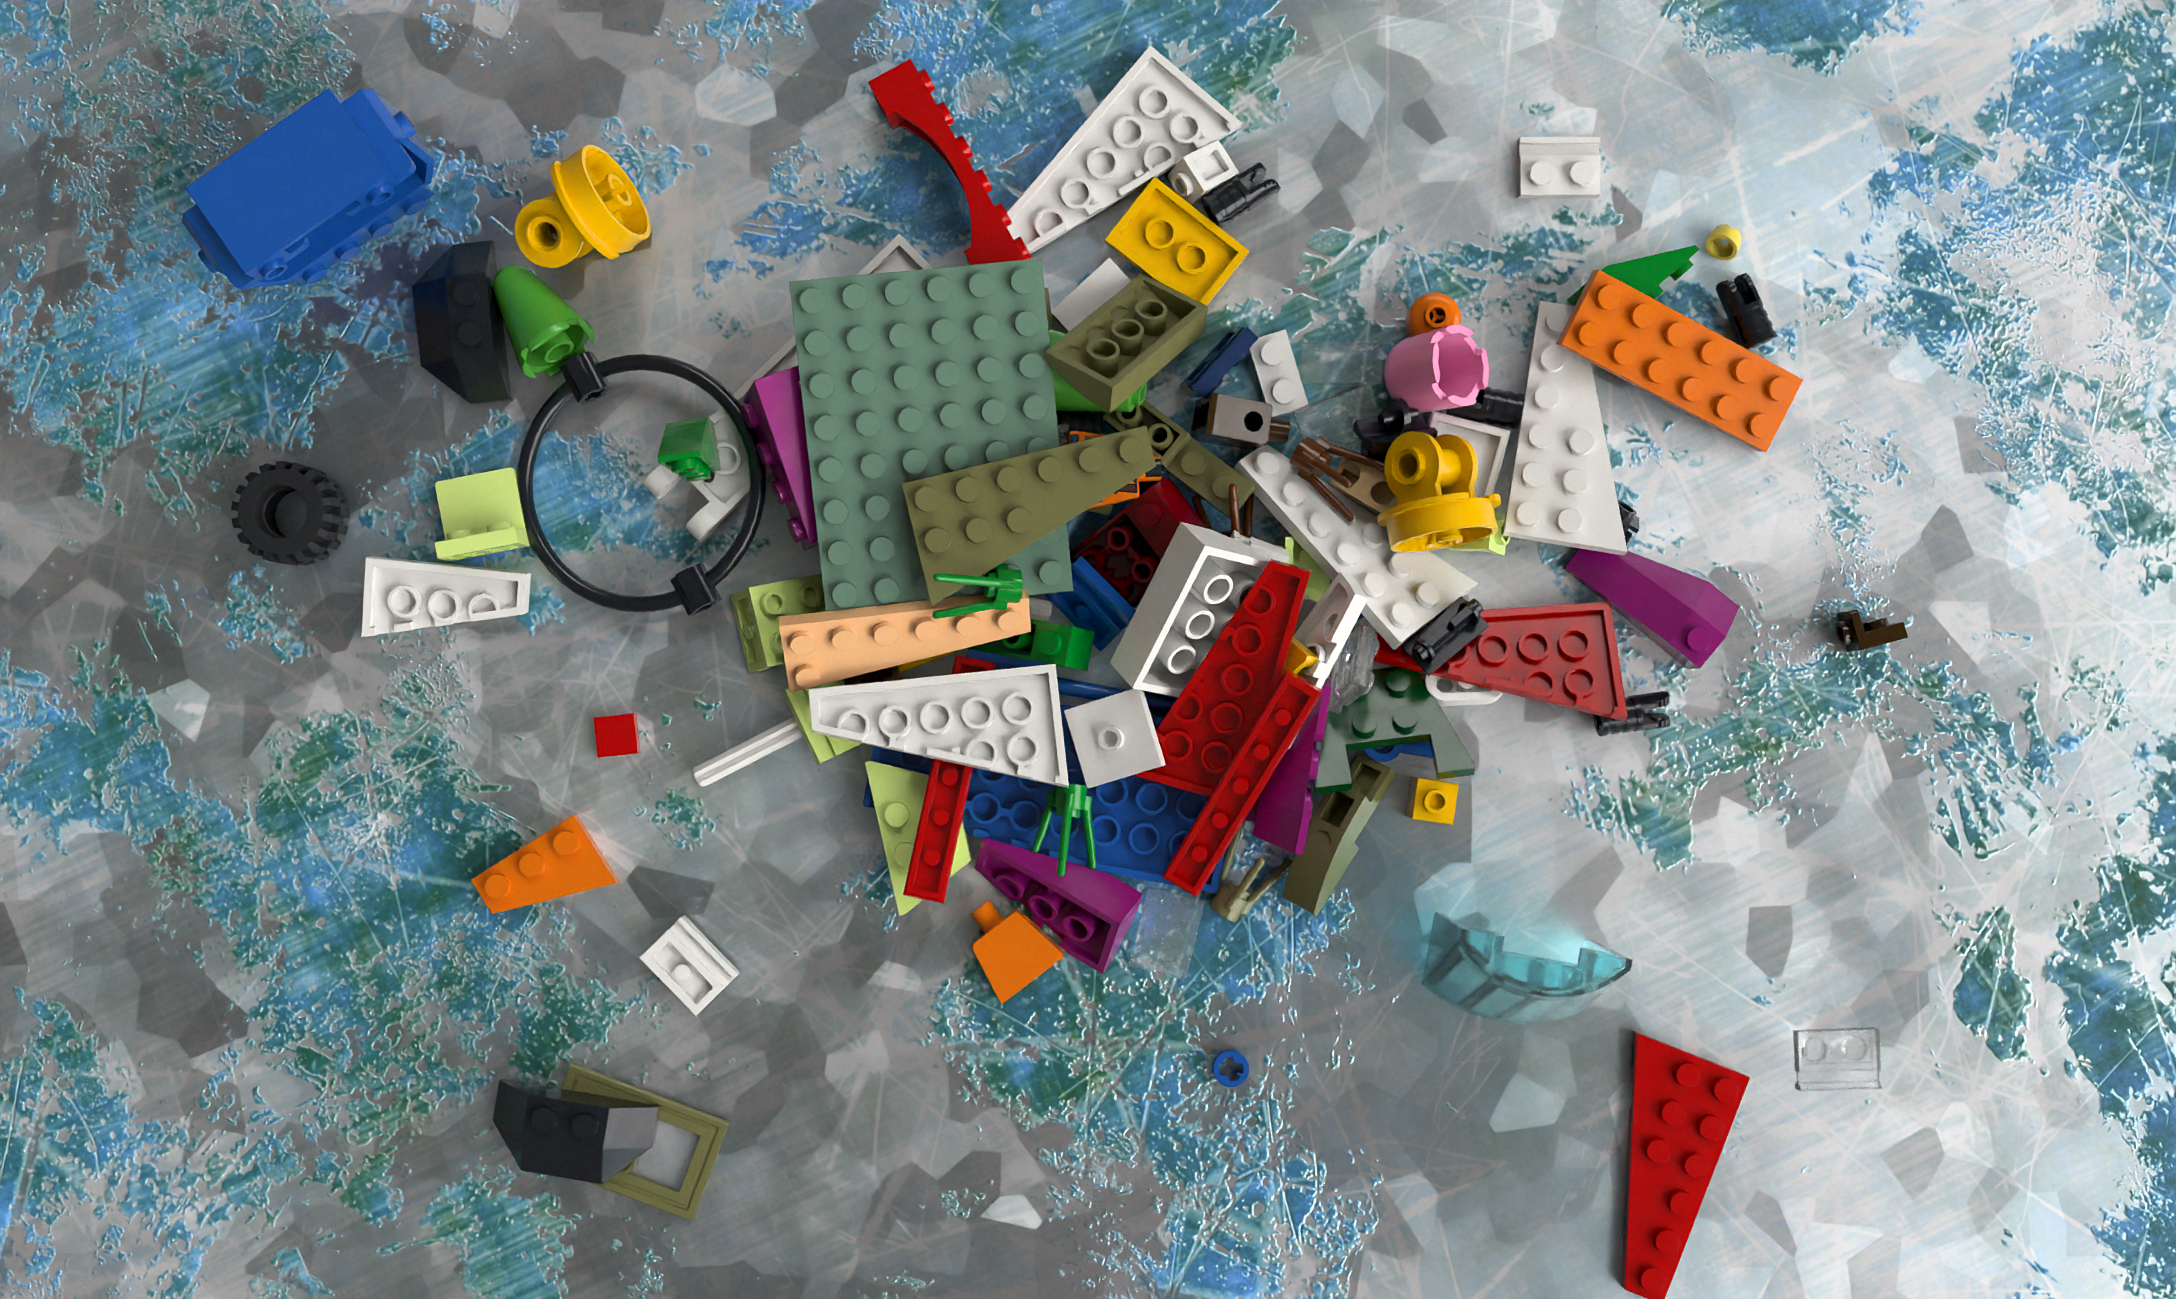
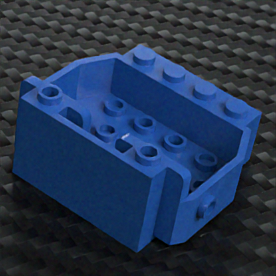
M328 88L187 186L185 189L196 205L183 213L182 223L201 248L198 256L204 265L214 274L220 272L226 275L232 285L241 290L285 285L291 280L303 286L305 284H314L322 280L328 274L327 269L338 261H347L356 256L361 250L360 246L368 240L380 238L389 233L394 227L393 223L401 217L413 215L426 206V200L434 195L428 184L432 181L435 160L417 136V130L409 118L374 89H361L344 100Z

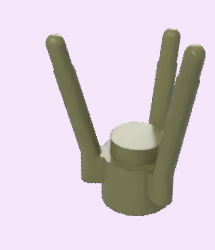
M1245 820L1227 847L1223 858L1217 894L1211 893L1214 897L1209 903L1212 909L1232 922H1237L1241 914L1247 915L1253 904L1292 864L1291 859H1286L1251 894L1247 889L1264 865L1265 860L1263 858L1257 859L1240 884L1229 880L1227 885H1225L1224 883L1242 835Z

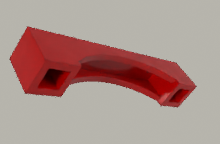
M909 59L870 80L868 83L874 98L892 130L902 127L926 142L946 162L959 181L966 195L971 217V247L964 251L968 264L976 265L1031 259V255L1022 238L1019 236L1013 239L1007 227L1012 222L1001 202L994 206L987 193L993 191L985 173L982 169L975 172L971 166L969 159L974 156L963 135L955 138L949 126L954 124V120L945 103L936 104L930 94L936 89L926 70L923 68L917 71L912 60Z

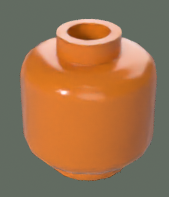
M1439 292L1426 293L1419 297L1408 309L1405 318L1406 331L1409 337L1461 323V313L1456 302L1448 295Z

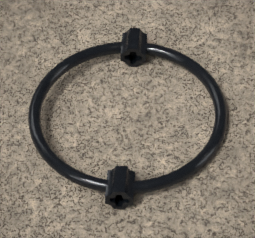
M590 351L575 354L568 358L559 367L566 381L551 394L534 417L526 433L518 461L517 485L525 528L531 546L549 572L575 594L600 606L626 612H655L683 605L688 616H694L710 609L722 600L715 586L725 579L738 565L753 541L761 521L765 503L766 469L760 460L756 444L760 443L755 429H749L746 425L741 411L742 405L726 387L707 372L675 358L661 355L636 354L598 362L594 353ZM647 370L672 374L697 385L711 395L723 407L735 424L743 441L749 466L750 488L745 517L734 542L726 554L708 572L704 564H697L677 573L670 580L675 589L674 591L653 596H628L609 592L588 583L572 572L560 560L547 541L538 520L533 496V475L537 452L549 424L559 410L573 396L577 403L580 404L594 401L604 396L611 388L606 377L627 371Z

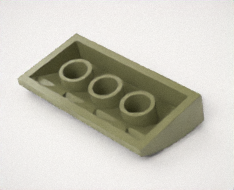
M1141 273L1047 349L1044 358L1077 392L1098 407L1111 413L1205 332L1208 306Z

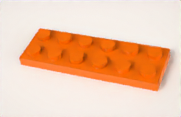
M1601 270L1592 271L1556 343L1759 452H1767L1803 382V379Z

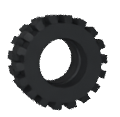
M276 461V465L266 463L259 466L260 474L250 472L245 477L249 482L247 486L239 485L235 493L241 496L239 502L232 501L231 510L238 511V517L231 519L233 527L242 530L237 537L241 543L250 545L247 550L254 555L263 556V560L295 566L298 564H314V559L324 560L330 556L327 551L328 548L337 550L341 544L337 540L338 535H346L348 526L342 525L343 518H350L349 509L342 508L341 505L347 501L345 493L337 491L336 489L340 485L334 479L326 477L327 474L321 470L295 462ZM298 491L306 502V521L297 533L290 537H285L279 531L276 524V508L284 496Z

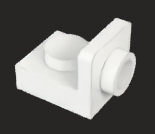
M1216 140L1182 157L1168 173V179L1172 184L1174 192L1193 206L1205 194L1228 183L1240 173L1220 141Z

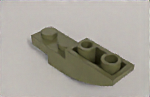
M1146 400L1143 401L1141 406L1135 405L1131 412H1106L1102 417L1116 432L1147 426L1153 455L1160 456L1161 464L1163 465L1162 470L1201 500H1205L1228 519H1230L1229 485L1234 483L1237 486L1239 509L1256 489L1253 483L1191 438L1186 430Z
M1361 753L1357 755L1350 766L1352 789L1325 793L1310 819L1303 855L1295 854L1286 879L1282 897L1316 917L1358 852L1359 848L1354 842L1396 777V773L1392 768Z

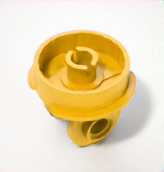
M591 144L584 146L561 162L557 160L550 165L551 178L556 192L525 205L519 212L515 222V238L521 252L531 262L545 268L562 267L574 259L588 254L594 248L608 259H616L619 257V253L633 250L635 245L648 238L651 232L647 209L631 179L608 153Z
M1411 431L1400 435L1394 440L1385 458L1384 471L1390 490L1397 496L1398 506L1390 508L1377 516L1378 526H1387L1390 549L1392 551L1422 552L1444 549L1478 541L1497 532L1494 508L1501 504V498L1499 494H1491L1480 498L1475 496L1474 484L1478 474V461L1473 447L1466 439L1451 434H1444L1433 438L1424 432Z

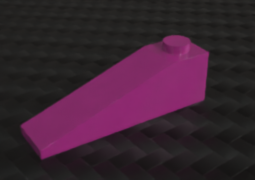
M1578 548L1563 567V569L1604 602H1610L1611 608L1686 669H1700L1726 638L1739 609L1737 604L1710 582L1627 551L1625 556Z
M1326 678L1321 688L1323 692L1300 728L1291 748L1284 754L1245 818V821L1251 822L1253 836L1297 855H1303L1313 802H1311V789L1308 788L1309 781L1314 782L1318 774L1319 750L1316 749L1317 742H1322L1325 732L1332 689L1329 678Z
M985 837L980 845L975 869L1010 901L1019 900L1034 914L1031 920L1039 928L1046 924L1062 939L1058 945L1069 955L1103 974L1135 919L1143 893L1108 873L1067 861L1065 874L1060 877L1057 875V858L1033 853L1030 850Z

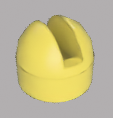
M1729 224L1718 225L1710 233L1706 241L1707 252L1719 260L1734 258L1741 246L1742 236L1739 230L1728 226ZM1721 238L1729 241L1727 246L1719 243Z

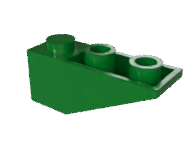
M1694 245L1608 265L1601 271L1655 299L1663 292L1659 284L1669 276L1676 281L1694 265L1689 259L1700 249ZM1586 284L1567 299L1572 306L1576 305Z
M705 417L666 423L657 456L658 463L671 470L672 473L678 474L679 477H686V481L689 482L710 479V472L721 470L714 422Z
M1030 619L1031 632L966 648L1088 671L1095 632L1074 626Z

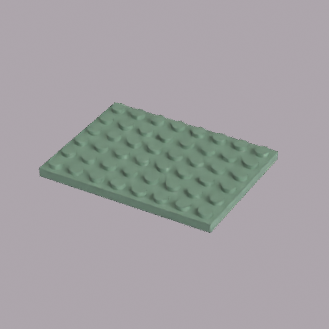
M1042 258L789 281L826 611L930 600L903 492V483L1059 446L1052 367L1044 358L1045 351L1050 348ZM1067 522L1001 563L1008 564L1009 569L1021 570L1023 589H1027L1028 595L1073 591ZM966 585L947 598L984 594V586Z

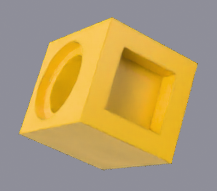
M1411 776L1405 816L1417 820L1453 825L1459 784Z

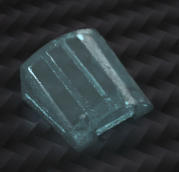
M1435 912L1422 985L1452 1006L1475 1016L1507 1023H1541L1581 1013L1631 970L1632 959L1587 939L1585 940L1584 948L1580 947L1577 964L1504 951L1502 949L1505 936L1498 932L1463 926L1447 915Z

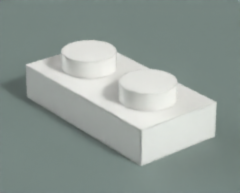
M1286 329L1258 337V340L1249 348V355L1264 403L1271 404L1273 407L1272 417H1280L1308 408L1309 404Z

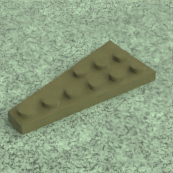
M1147 426L903 483V492L931 606L966 586L963 584L934 581V574L982 576L1156 467Z

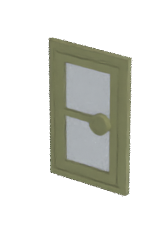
M571 1062L561 1089L660 1106L653 1147L603 1184H592L693 1221L730 1122Z

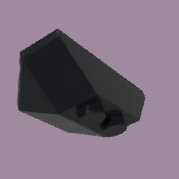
M492 240L451 245L412 285L421 367L470 404L512 400L503 318L492 289V283L497 273L495 247Z
M500 1079L493 1122L521 1171L603 1184L653 1147L660 1106Z

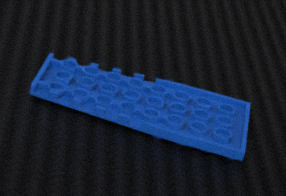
M1060 705L1069 784L1087 786L1064 710L1077 706ZM1151 716L1155 730H1157L1164 718ZM873 746L871 761L928 775L930 773L932 758ZM973 768L962 819L965 833L980 839L986 837L1032 851L1035 835L1046 807L1047 792L1054 793V785ZM1134 775L1088 788L1086 796L1092 797L1091 817L1097 864L1095 870L1176 886L1163 878L1162 875L1209 797ZM867 778L863 805L875 808L869 779ZM1055 807L1040 850L1037 853L1058 859L1062 816L1055 815ZM1080 810V818L1072 817L1067 862L1089 868L1082 810ZM1224 854L1201 891L1217 894Z

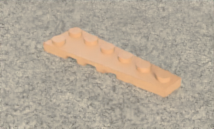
M1022 589L1020 602L1008 603L1006 610L991 609L934 619L932 613L951 607L992 600V598L985 597L984 594L945 598L934 606H931L930 600L781 616L779 617V628L789 692L810 689L829 682L1031 632L1027 589Z

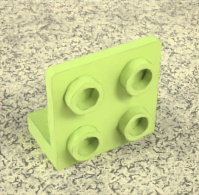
M509 467L435 483L445 541L435 542L437 559L452 562L530 546L519 497L517 473L514 468Z
M820 574L749 587L730 595L748 673L763 671L785 664L779 617L826 611L823 581Z

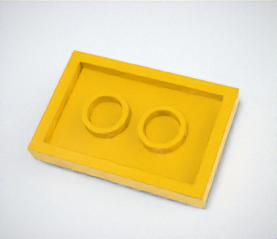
M1155 176L1105 238V243L1145 275L1206 306L1209 305L1249 254L1247 248Z

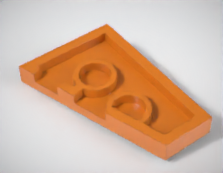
M578 814L572 815L471 879L492 914L620 882Z

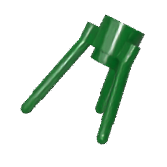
M999 564L987 572L985 577L934 574L933 579L937 582L984 586L985 597H991L992 600L934 611L932 617L940 619L991 609L1006 610L1008 603H1019L1021 600L1023 589L1021 570H1012L1008 568V564Z
M1069 784V788L1054 785V793L1047 792L1046 807L1032 845V852H1039L1054 808L1056 807L1055 815L1062 816L1057 859V875L1060 877L1065 874L1072 817L1080 818V810H1082L1088 865L1090 869H1095L1097 866L1091 817L1092 797L1086 796L1087 786Z

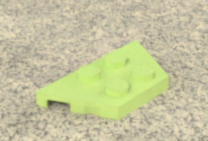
M872 760L865 762L900 916L908 913L922 901V899L904 896L903 892L929 775ZM963 820L950 877L971 861Z

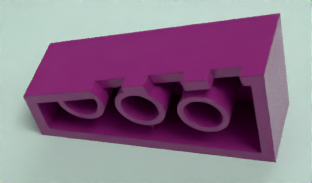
M795 366L754 380L743 400L745 405L741 406V411L746 425L749 429L755 428L760 440L756 447L762 464L765 467L770 466L775 477V481L772 482L775 497L780 505H786L791 519L787 520L789 532L794 542H801L804 551L819 545L802 393L798 384L800 381L799 366Z

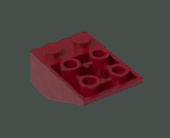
M1167 477L1150 487L1139 498L1135 499L1070 552V562L1073 564L1082 556L1133 606L1143 598L1180 522L1207 529L1208 527L1173 481Z

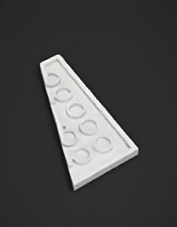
M1150 45L1007 212L1012 222L1007 229L1013 239L1019 236L1022 238L1031 254L1148 184L1154 176L1158 178L1173 169L1182 157L1216 140H1221L1241 128L1242 122Z
M1540 301L1536 313L1524 391V408L1519 423L1502 536L1625 556L1627 546L1591 362L1556 344L1575 306Z
M1268 444L1256 449L1238 461L1234 467L1235 471L1254 484L1256 489L1253 493L1332 581L1340 571L1354 577L1368 598L1361 614L1393 650L1425 627L1458 598L1468 594L1478 584L1430 551H1392L1390 549L1387 526H1378L1377 516L1318 478L1353 514L1354 520L1352 522L1347 521L1309 482L1297 475L1299 469L1289 463V458Z
M1056 664L808 689L813 733L1069 788Z

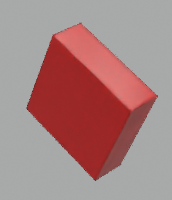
M636 713L594 718L598 758L641 753Z

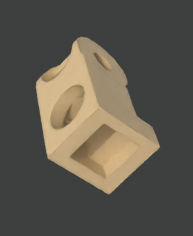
M1343 457L1336 471L1350 480L1352 487L1345 488L1333 479H1330L1328 485L1377 516L1390 508L1398 506L1397 496L1390 490L1385 473Z

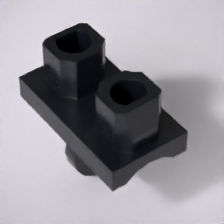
M1402 398L1391 399L1387 404L1385 413H1380L1375 417L1355 420L1353 431L1362 441L1360 454L1385 462L1391 444L1400 435L1416 431L1427 433L1435 438L1438 433L1435 428L1429 427L1426 424L1422 413H1419L1418 409L1409 408L1406 401Z

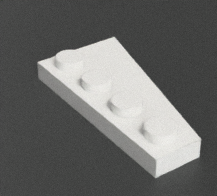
M376 556L366 557L361 637L526 614L529 611L531 572Z
M1340 571L1293 636L1318 658L1312 667H1304L1297 675L1320 689L1368 600L1353 576Z

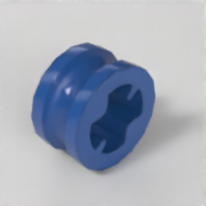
M1233 1049L1219 1052L1214 1058L1212 1072L1221 1085L1237 1087L1247 1079L1249 1064L1240 1052ZM1232 1057L1235 1063H1241L1242 1065L1241 1072L1236 1071L1238 1076L1234 1079H1229L1226 1073L1220 1074L1219 1072L1220 1064L1225 1066L1223 1062L1225 1058Z

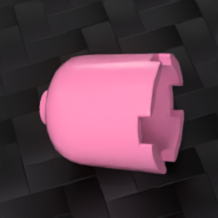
M1460 324L1442 327L1405 338L1391 349L1385 361L1384 380L1386 389L1392 399H1404L1409 408H1416L1419 410V413L1473 405L1476 403L1475 398L1479 390L1485 389L1488 385L1489 364L1485 349H1478L1474 340L1470 337V335H1474V332Z

